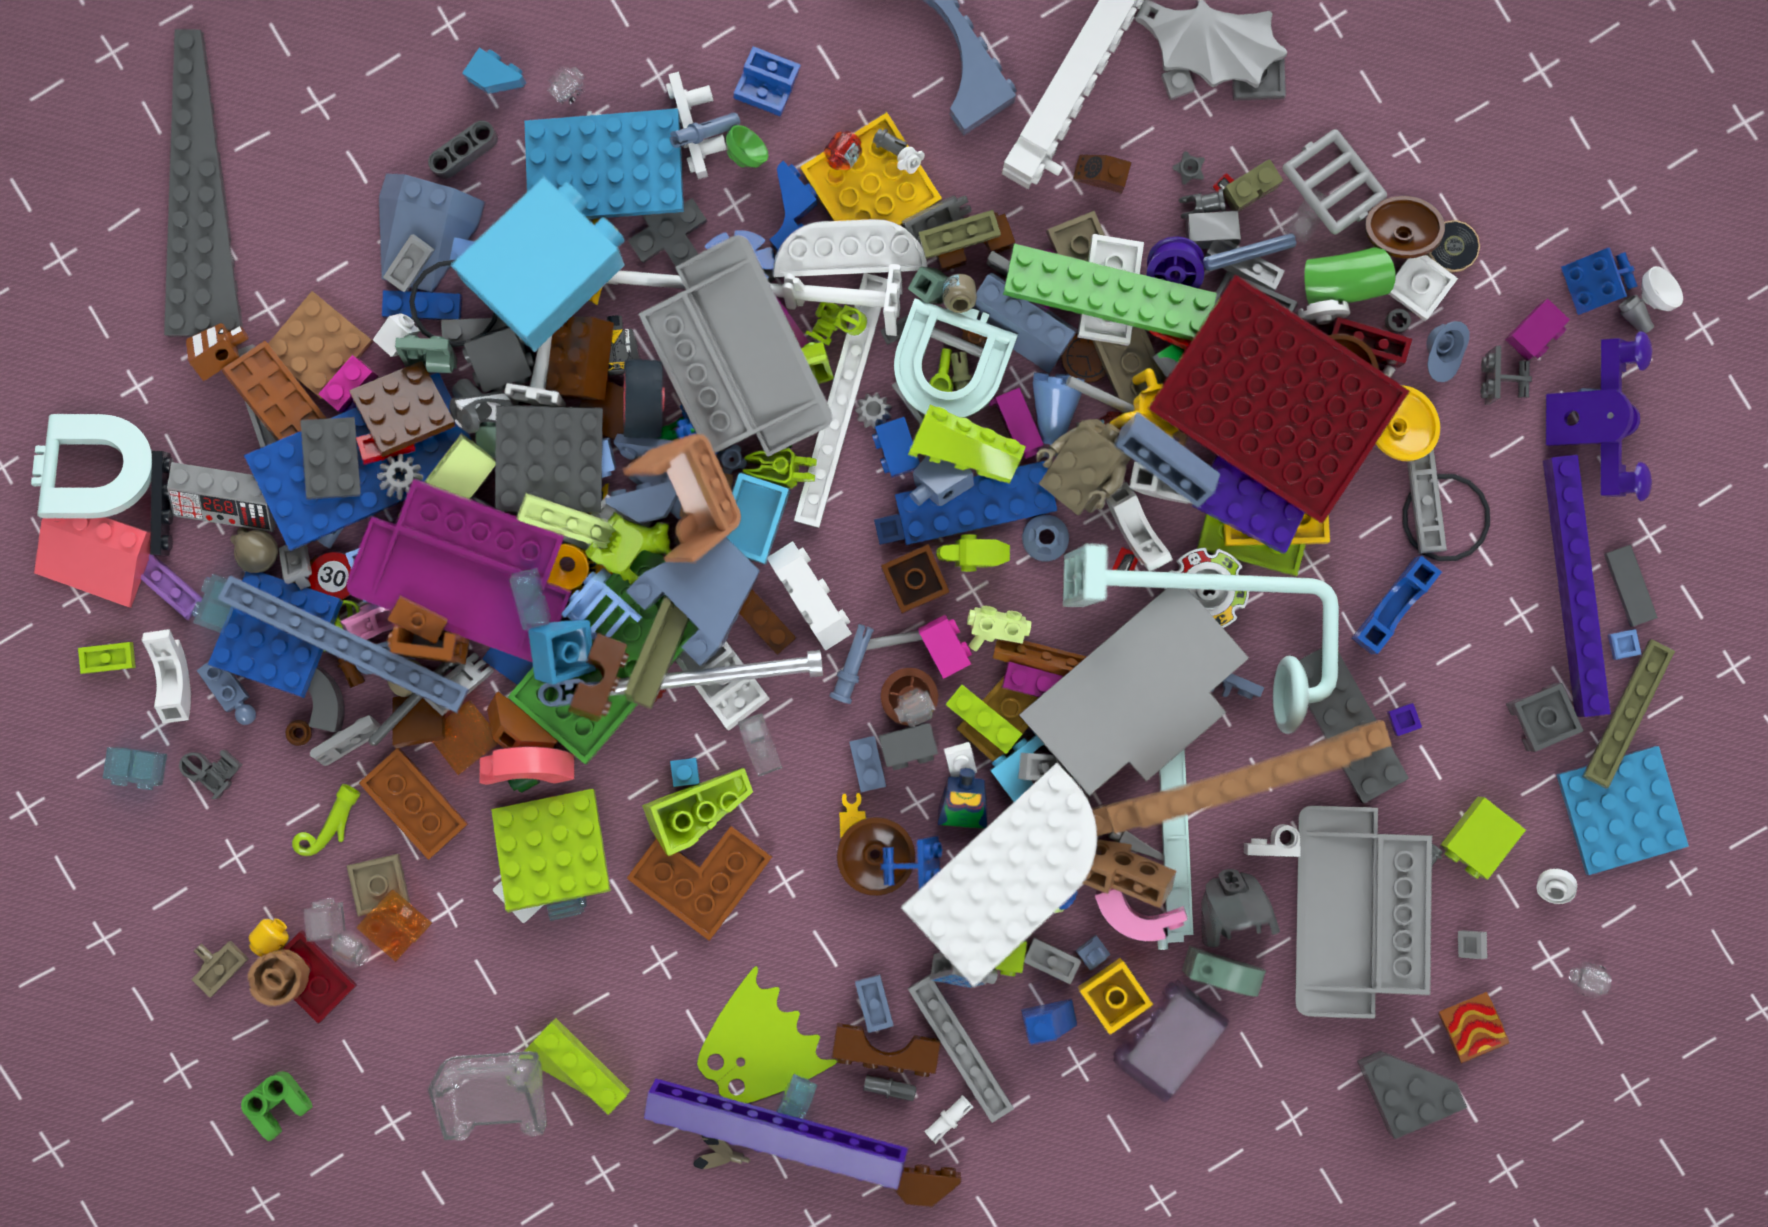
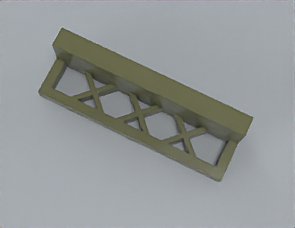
M664 597L624 691L627 701L651 710L690 620L666 597Z

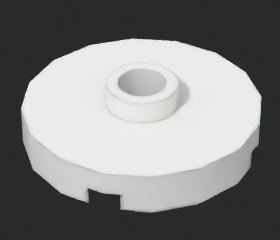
M1335 300L1320 301L1309 304L1306 311H1303L1302 308L1299 309L1297 316L1311 325H1325L1333 322L1336 317L1345 318L1349 316L1350 308L1346 301H1342V304H1338V301Z

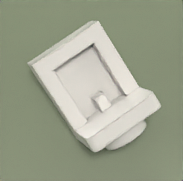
M969 742L944 749L951 776L959 777L960 770L963 768H971L977 773Z

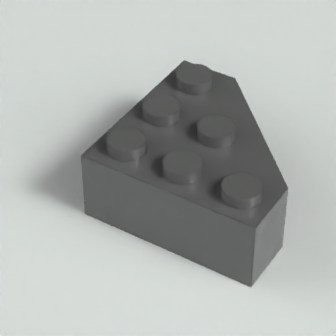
M1381 1050L1357 1060L1388 1133L1395 1139L1468 1108L1458 1084L1446 1076Z

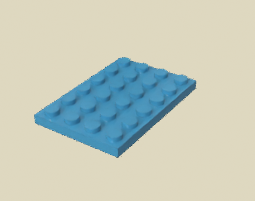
M678 108L524 121L527 193L543 177L557 190L567 182L587 202L588 206L581 212L587 219L684 212L681 147L675 148L670 142V133L680 130Z

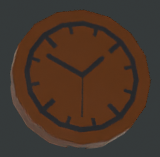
M1076 334L1061 356L1062 367L1067 375L1085 379L1084 382L1087 384L1095 383L1103 378L1106 372L1093 341L1078 338V334Z

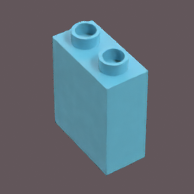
M544 177L452 264L460 279L534 352L625 266L618 247L625 240L617 229L605 218H601L593 225L581 213L588 204L575 188L565 182L557 190Z

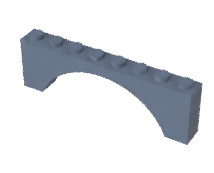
M922 0L943 18L958 45L962 64V79L957 96L950 107L949 115L964 136L1013 104L1017 90L1010 79L1006 80L1002 75L1001 71L1003 70L995 57L991 59L987 53L988 46L981 36L977 38L973 32L974 26L967 15L962 16L958 10L960 5L957 0Z

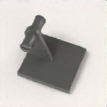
M1495 346L1486 353V357H1482L1481 371L1485 372V383L1481 384V398H1485V405H1491L1500 399L1501 382L1519 383L1518 398H1529V383L1532 382V376H1529L1530 361H1519V376L1501 374V346Z

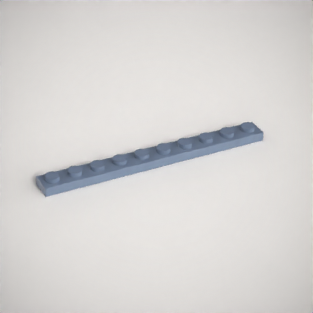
M229 576L217 598L223 603L455 713H458L469 692V689L232 576Z

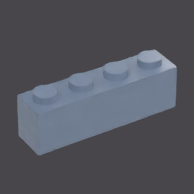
M1137 412L1121 428L1115 446L1195 506L1199 507L1215 492L1220 473Z

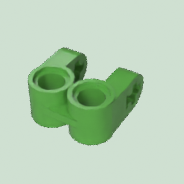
M284 1071L277 1072L268 1077L247 1094L241 1103L243 1113L268 1141H272L282 1132L281 1126L270 1113V1110L284 1099L298 1116H303L313 1107L310 1099L293 1077ZM274 1081L282 1083L283 1092L280 1093L275 1090ZM254 1097L261 1099L263 1103L262 1109L254 1106Z

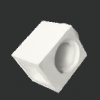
M397 314L388 317L373 341L393 357L399 355L395 349L396 337L404 338L406 335L417 336L420 330L414 325V321L404 314Z

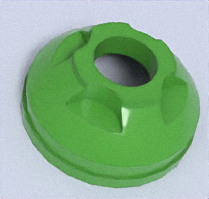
M735 125L729 130L726 136L727 154L738 166L757 168L768 160V151L765 144L752 130L742 125Z

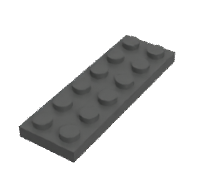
M1322 647L1298 660L1307 675L1309 688L1316 687L1321 682ZM1338 652V678L1335 689L1329 697L1321 702L1308 703V708L1326 739L1353 729V727L1376 721L1375 716ZM1391 746L1373 751L1370 756L1350 761V765L1342 767L1363 804L1409 779Z

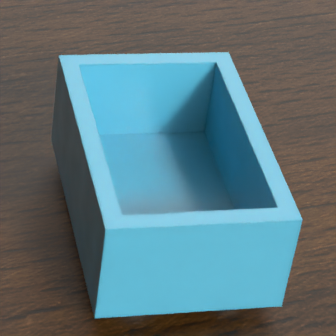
M739 473L732 494L740 510L741 520L738 527L726 537L749 560L766 565L790 490Z

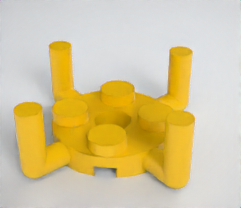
M1147 368L1132 378V382L1135 385H1140L1146 381L1148 387L1134 399V411L1113 419L1110 424L1119 429L1138 412L1173 438L1172 434L1177 432L1178 429L1147 409L1163 385L1157 384L1153 369Z

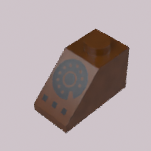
M1079 155L1073 181L1122 194L1132 162L1108 155Z

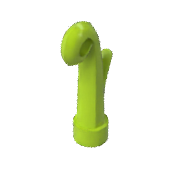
M342 784L317 839L306 832L298 833L292 841L294 851L302 856H312L327 845L336 831L338 841L343 842L349 812L360 796L358 790L349 785ZM307 840L310 846L302 847L300 841Z

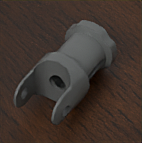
M1219 189L1217 193L1207 195L1198 193L1181 197L1178 200L1179 203L1194 202L1196 204L1193 211L1181 214L1182 219H1186L1188 214L1210 213L1220 210L1226 212L1223 189Z

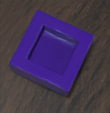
M1414 703L1387 711L1395 736L1422 728Z

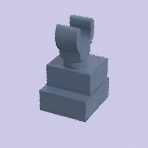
M1094 935L1075 950L1089 970L1094 969L1111 955L1097 935Z

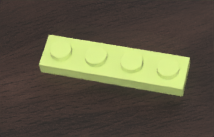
M525 494L517 515L519 521L589 544L594 542L601 548H608L607 543L610 542L608 539L612 537L611 533L616 531L607 520L529 494Z

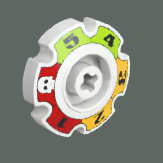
M1199 548L1181 556L1177 560L1179 570H1171L1169 572L1239 575L1238 572L1242 565L1236 558L1223 550L1218 549L1213 555H1209L1206 548ZM1188 589L1222 628L1230 625L1237 619L1235 609L1245 608L1249 597V591L1210 590L1212 594L1203 595L1204 589Z

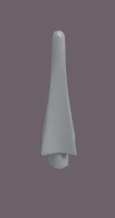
M1127 830L1116 834L1114 832L1109 833L1108 837L1116 842L1131 844L1132 851L1164 862V855L1142 842Z

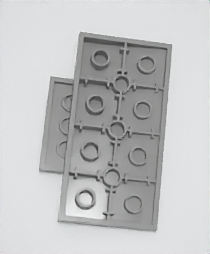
M1166 588L1019 715L1085 793L1091 795L1128 762L1145 781L1149 780L1221 718L1226 712L1209 692L1249 658L1188 589Z

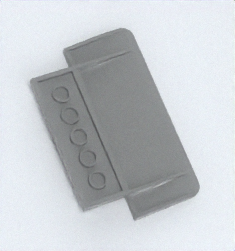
M733 236L676 266L675 268L686 290L639 313V316L696 433L708 438L714 453L756 433L767 457L827 428L832 421L831 409L750 242L743 236Z
M1307 806L1302 809L1299 814L1298 828L1301 846L1300 857H1298L1296 1007L1298 1011L1305 1016L1375 1018V993L1430 995L1432 836L1378 834V808Z

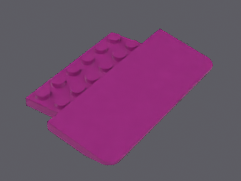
M415 478L412 481L397 525L373 516L371 517L346 583L347 590L352 596L391 611L401 595L447 618L448 621L443 630L532 662L528 629L549 622H560L561 614L565 610L571 594V590L547 582L564 535L519 521L513 515Z

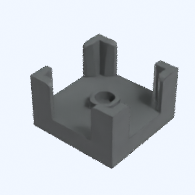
M1552 683L1543 687L1542 691L1526 698H1518L1506 703L1510 714L1518 717L1526 738L1522 739L1526 751L1536 752L1583 732L1563 683Z

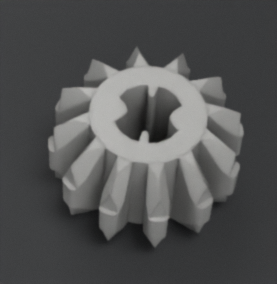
M399 454L398 462H395L390 456L388 457L390 466L383 463L380 465V469L385 473L377 474V478L384 480L380 484L381 490L389 488L387 496H393L396 491L398 499L402 500V492L406 491L408 495L413 479L421 481L423 480V475L417 473L421 469L419 464L411 466L413 464L412 457L403 462V455ZM401 472V475L406 473L405 481L399 482V479L395 481L396 473Z

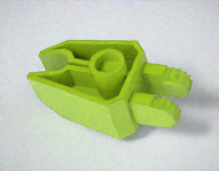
M785 448L767 457L765 451H757L744 457L748 463L761 464L758 469H743V472L748 476L788 489L794 488L798 482H815V475L799 473V466H816L817 459L798 457L790 448Z
M961 535V539L955 541V545H943L937 548L935 557L939 561L955 562V567H961V572H976L977 567H994L1010 561V545L999 540L977 539V535Z

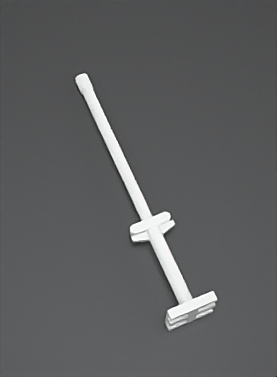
M588 111L587 116L593 115L592 111ZM552 336L538 348L530 387L511 383L506 384L505 394L512 404L518 405L519 402L530 403L532 406L565 407L566 403L559 392L545 390Z
M890 264L886 292L804 285L799 278H795L790 273L785 274L784 284L769 283L775 296L785 299L788 309H796V305L803 306L805 301L884 307L886 335L897 336L896 319L900 314L899 297L903 292L900 265ZM620 270L606 283L686 289L679 275Z

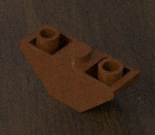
M916 1164L914 1168L904 1167L898 1188L894 1190L906 1205L933 1207L961 1184V1172H956V1169L952 1167H941V1170H931L930 1166Z

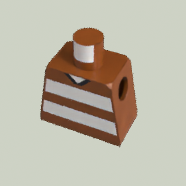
M217 324L186 339L188 362L200 378L205 381L239 358L237 346L249 339L248 335L241 326L229 332L224 324Z

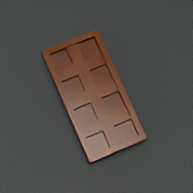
M266 340L222 369L223 374L276 441L300 432L301 420L327 419Z

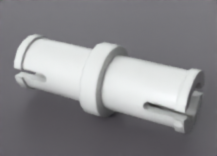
M962 1095L947 1111L943 1110L940 1113L942 1116L924 1132L936 1144L952 1127L955 1129L958 1126L957 1122L974 1107Z

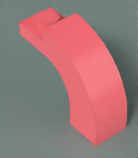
M540 747L495 750L493 755L480 758V783L489 785L512 779H538L555 784L573 780L574 754Z

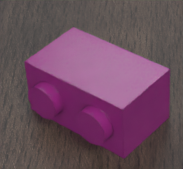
M1547 298L1539 303L1505 340L1527 361L1533 357L1539 359L1549 349L1547 343L1552 338L1557 340L1565 333L1567 329L1564 326L1570 319Z

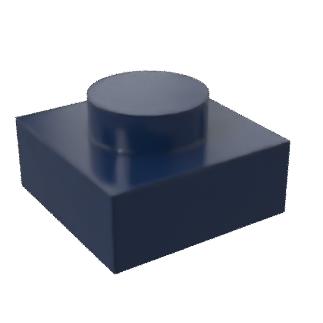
M899 514L874 519L879 545L905 540Z

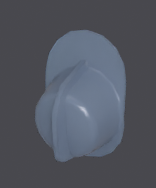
M1453 321L1446 325L1441 324L1428 335L1426 341L1429 352L1428 372L1431 378L1437 382L1450 380L1460 367L1470 339V332L1462 322Z

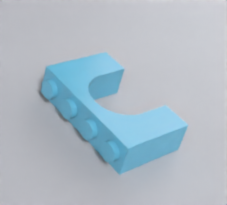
M1036 734L1028 741L1023 738L1012 747L1014 752L1007 757L1003 754L991 762L994 766L990 769L991 773L1013 802L1034 785L1031 780L1018 778L1021 753H1034L1036 749L1044 745Z

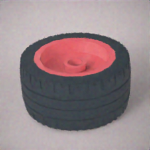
M625 360L624 437L660 438L662 433V412H664L662 361Z

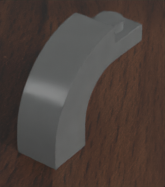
M317 665L308 688L313 700V711L309 727L331 732L341 731L345 710L341 690L334 678L325 669Z

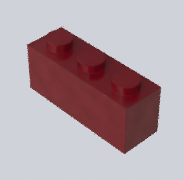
M1336 317L1331 322L1327 336L1333 334L1354 336L1368 345L1374 353L1377 362L1396 368L1406 363L1412 343V338L1340 317Z

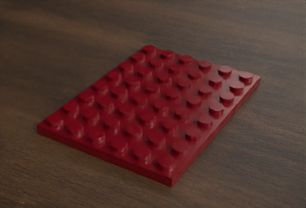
M1234 275L1147 409L1303 513L1323 524L1410 391L1239 276Z

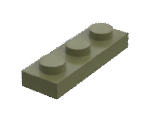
M990 210L918 232L925 258L928 259L1000 237L1001 233L994 211Z

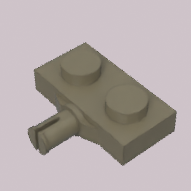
M232 941L227 942L220 951L214 954L203 944H200L194 952L204 963L201 970L191 980L209 998L213 997L249 958Z

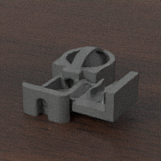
M227 750L219 752L222 758L217 763H211L205 755L198 752L185 754L179 763L180 772L193 783L200 781L214 794L211 799H219L223 795V791L232 785L230 779L242 767V764ZM193 755L199 757L202 762V769L197 768L188 758ZM186 765L197 775L189 773L186 769Z

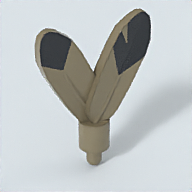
M701 1135L703 1141L715 1152L700 1156L694 1161L693 1165L699 1169H709L730 1161L742 1164V1162L749 1163L750 1158L744 1157V1153L733 1151L725 1141Z

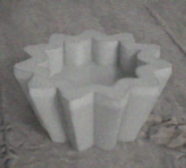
M875 393L873 396L866 394L865 399H859V407L855 409V412L859 414L857 421L864 422L865 428L872 426L873 429H875V426L886 423V419L891 418V414L888 411L892 408L891 405L886 404L887 397L880 398L879 394Z

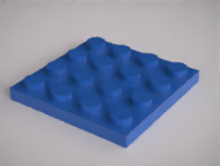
M245 572L242 579L243 582L333 625L343 603L339 598L309 588L301 590L297 584H287L282 579L261 572ZM231 606L208 665L305 698L323 650Z

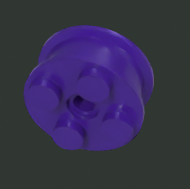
M1184 237L1165 238L1151 248L1147 257L1146 275L1199 289L1204 279L1203 252L1190 239Z

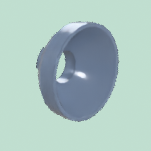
M1036 516L1026 524L1023 530V547L1036 560H1055L1068 547V529L1055 516ZM1044 529L1051 530L1054 534V541L1049 545H1045L1039 540V534Z

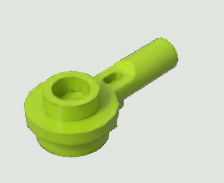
M947 348L942 349L938 373L930 379L929 384L937 390L953 392V383L950 376H948L952 350Z

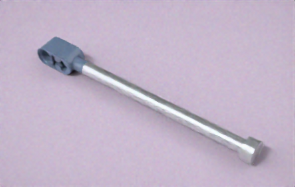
M820 650L807 651L808 657L667 673L660 690L810 672V677L823 676ZM630 678L620 679L615 693L610 691L609 696L624 694ZM573 679L553 685L545 683L539 689L538 696L543 704L550 707L569 706L574 695H565L563 686H566L565 690L574 691L579 682L587 685H597L601 681L586 683L580 679ZM550 688H556L559 693L558 698L554 702H548L546 699V692Z

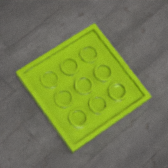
M594 789L491 809L505 909L507 912L611 891Z

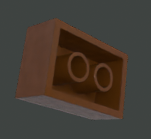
M570 317L552 335L545 390L559 392L560 396L564 399L605 400L614 323L595 317Z

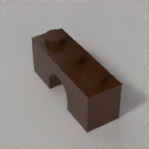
M997 212L994 213L1001 236L982 242L986 245L989 255L992 251L1000 253L1009 250L1016 243L1005 213L998 215ZM964 248L936 256L942 273L964 266L967 262Z
M597 633L586 663L595 666L600 671L602 680L597 685H587L579 682L568 712L598 722L601 716H607L611 706V702L607 701L610 691L615 693L620 681V677L616 676L619 667H625L629 653L625 652L627 644Z

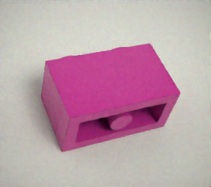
M352 355L320 391L319 395L337 411L343 413L353 401L349 390L376 380L379 376L360 359Z
M943 615L918 628L943 679L971 665L968 657L972 653L966 642L960 643L956 634L960 633V630L954 619L948 620L946 615Z

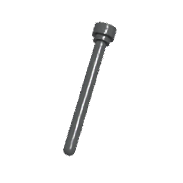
M442 662L433 672L444 676L450 669L454 670L460 664ZM412 693L370 736L369 744L376 746L423 697Z

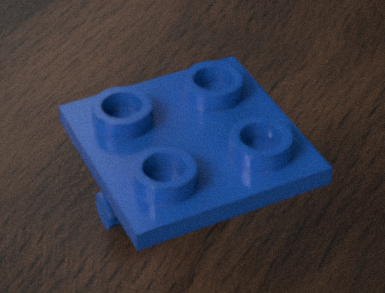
M1610 247L1561 267L1578 315L1627 297L1620 276H1623L1627 290L1638 286L1633 274L1635 271L1634 266H1630L1626 252L1615 256L1620 270L1617 269Z
M939 836L917 840L918 863H894V847L882 848L883 863L881 864V869L884 871V885H895L894 869L918 868L920 890L942 870L940 868V858L942 857L943 849L941 842H939Z

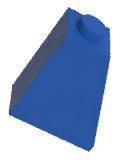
M1072 999L1021 1009L1026 1036L1030 1045L1055 1040L1077 1026Z

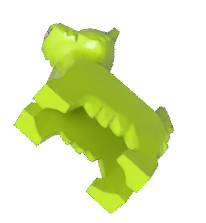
M614 512L609 518L608 523L616 531L612 532V537L608 539L610 541L607 543L608 548L600 549L596 543L592 542L585 551L591 560L603 565L608 571L619 574L624 581L628 580L629 584H633L639 576L630 569V566L642 550L666 555L671 552L669 548L671 541L667 535L669 524L658 522L652 528H647L625 520Z

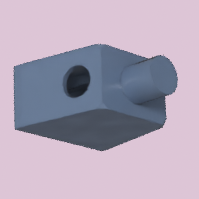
M926 456L913 472L914 484L917 488L910 493V497L919 506L928 498L938 506H943L974 486L973 472L969 469L964 471L954 468V463L941 460L940 463L929 461L930 456Z

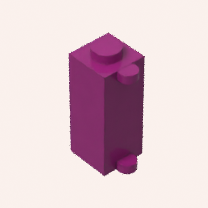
M1020 388L991 400L988 404L990 407L997 406L1010 439H1014L1021 445L1026 446L1023 452L1025 459L1037 455L1039 449L1044 444Z

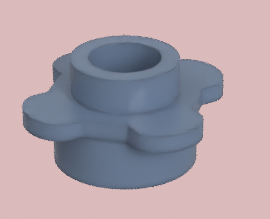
M732 445L731 448L725 451L721 450L717 454V459L723 464L722 470L724 473L732 474L733 470L746 467L747 461L742 458L740 446ZM731 457L734 458L733 462H730L729 460Z

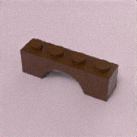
M837 1023L832 1058H836L837 1063L852 1065V1061L862 1062V1066L866 1068L878 1069V1065L889 1067L888 1070L892 1072L904 1073V1069L914 1071V1074L917 1076L929 1077L930 1073L936 1074L941 1042L938 1038L914 1035L911 1041L902 1049L887 1052L875 1048L868 1041L862 1026Z

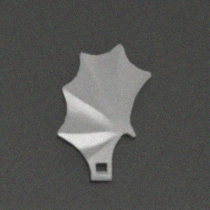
M1145 0L1135 17V20L1144 25L1158 40L1162 52L1163 69L1165 71L1176 69L1190 70L1200 75L1211 87L1229 80L1247 82L1257 88L1259 87L1263 72L1273 62L1284 59L1287 56L1286 49L1278 44L1273 37L1271 29L1272 13L1270 11L1237 15L1214 10L1204 0H1197V8L1192 10H1172L1150 0ZM1150 11L1156 14L1154 19L1147 17Z

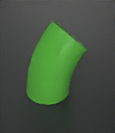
M1377 247L1342 255L1307 259L1305 263V291L1308 304L1327 300L1338 301V304H1342V301L1351 303L1389 294L1395 285L1394 264L1389 254L1384 249Z

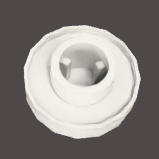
M1549 869L1539 875L1537 892L1547 902L1564 904L1570 902L1575 897L1577 882L1573 875L1567 871Z

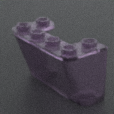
M1179 979L1175 983L1171 981L1162 992L1165 995L1163 999L1165 1003L1162 1007L1158 1005L1149 1016L1151 1021L1145 1028L1141 1026L1133 1036L1135 1041L1127 1044L1121 1043L1113 1054L1115 1056L1113 1061L1119 1069L1163 1102H1167L1174 1095L1229 1023L1225 1016Z

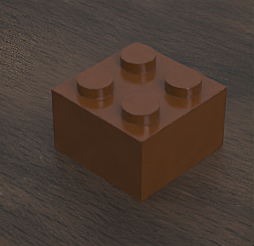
M929 544L881 565V569L901 614L947 595L950 592Z

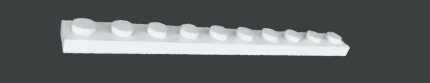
M864 273L859 290L886 292L888 279ZM854 306V308L865 314L867 325L865 330L859 335H846L827 402L832 412V421L827 428L819 431L812 458L817 459V465L808 469V473L815 475V482L804 483L794 519L796 522L817 528L820 527L882 307ZM853 314L851 318L859 321L858 314ZM850 323L848 330L853 329L856 326Z

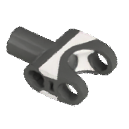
M461 379L457 381L452 389V394L455 398L450 400V413L460 428L467 433L478 432L479 423H496V405L513 406V404L502 391L482 394L469 379Z

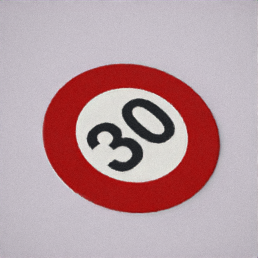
M329 552L319 556L311 565L312 574L309 575V582L312 590L341 600L348 597L350 593L347 590L346 583L351 567L347 556L338 552Z

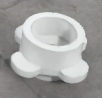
M913 147L902 149L897 157V168L899 170L905 169L909 174L914 173L925 157L924 152H917Z

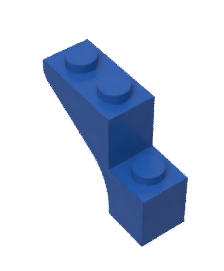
M784 160L777 166V173L785 209V218L779 231L769 239L771 246L776 252H778L782 243L789 235L804 226L802 223L799 225L796 223L818 205L815 198L818 196L816 191L810 184L804 185L799 179L801 177L799 171L793 164L788 166Z

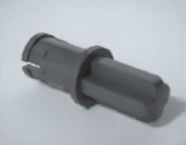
M867 1074L863 1091L886 1095L887 1099L890 1096L913 1101L916 1095V1086L893 1081L891 1077L888 1080Z

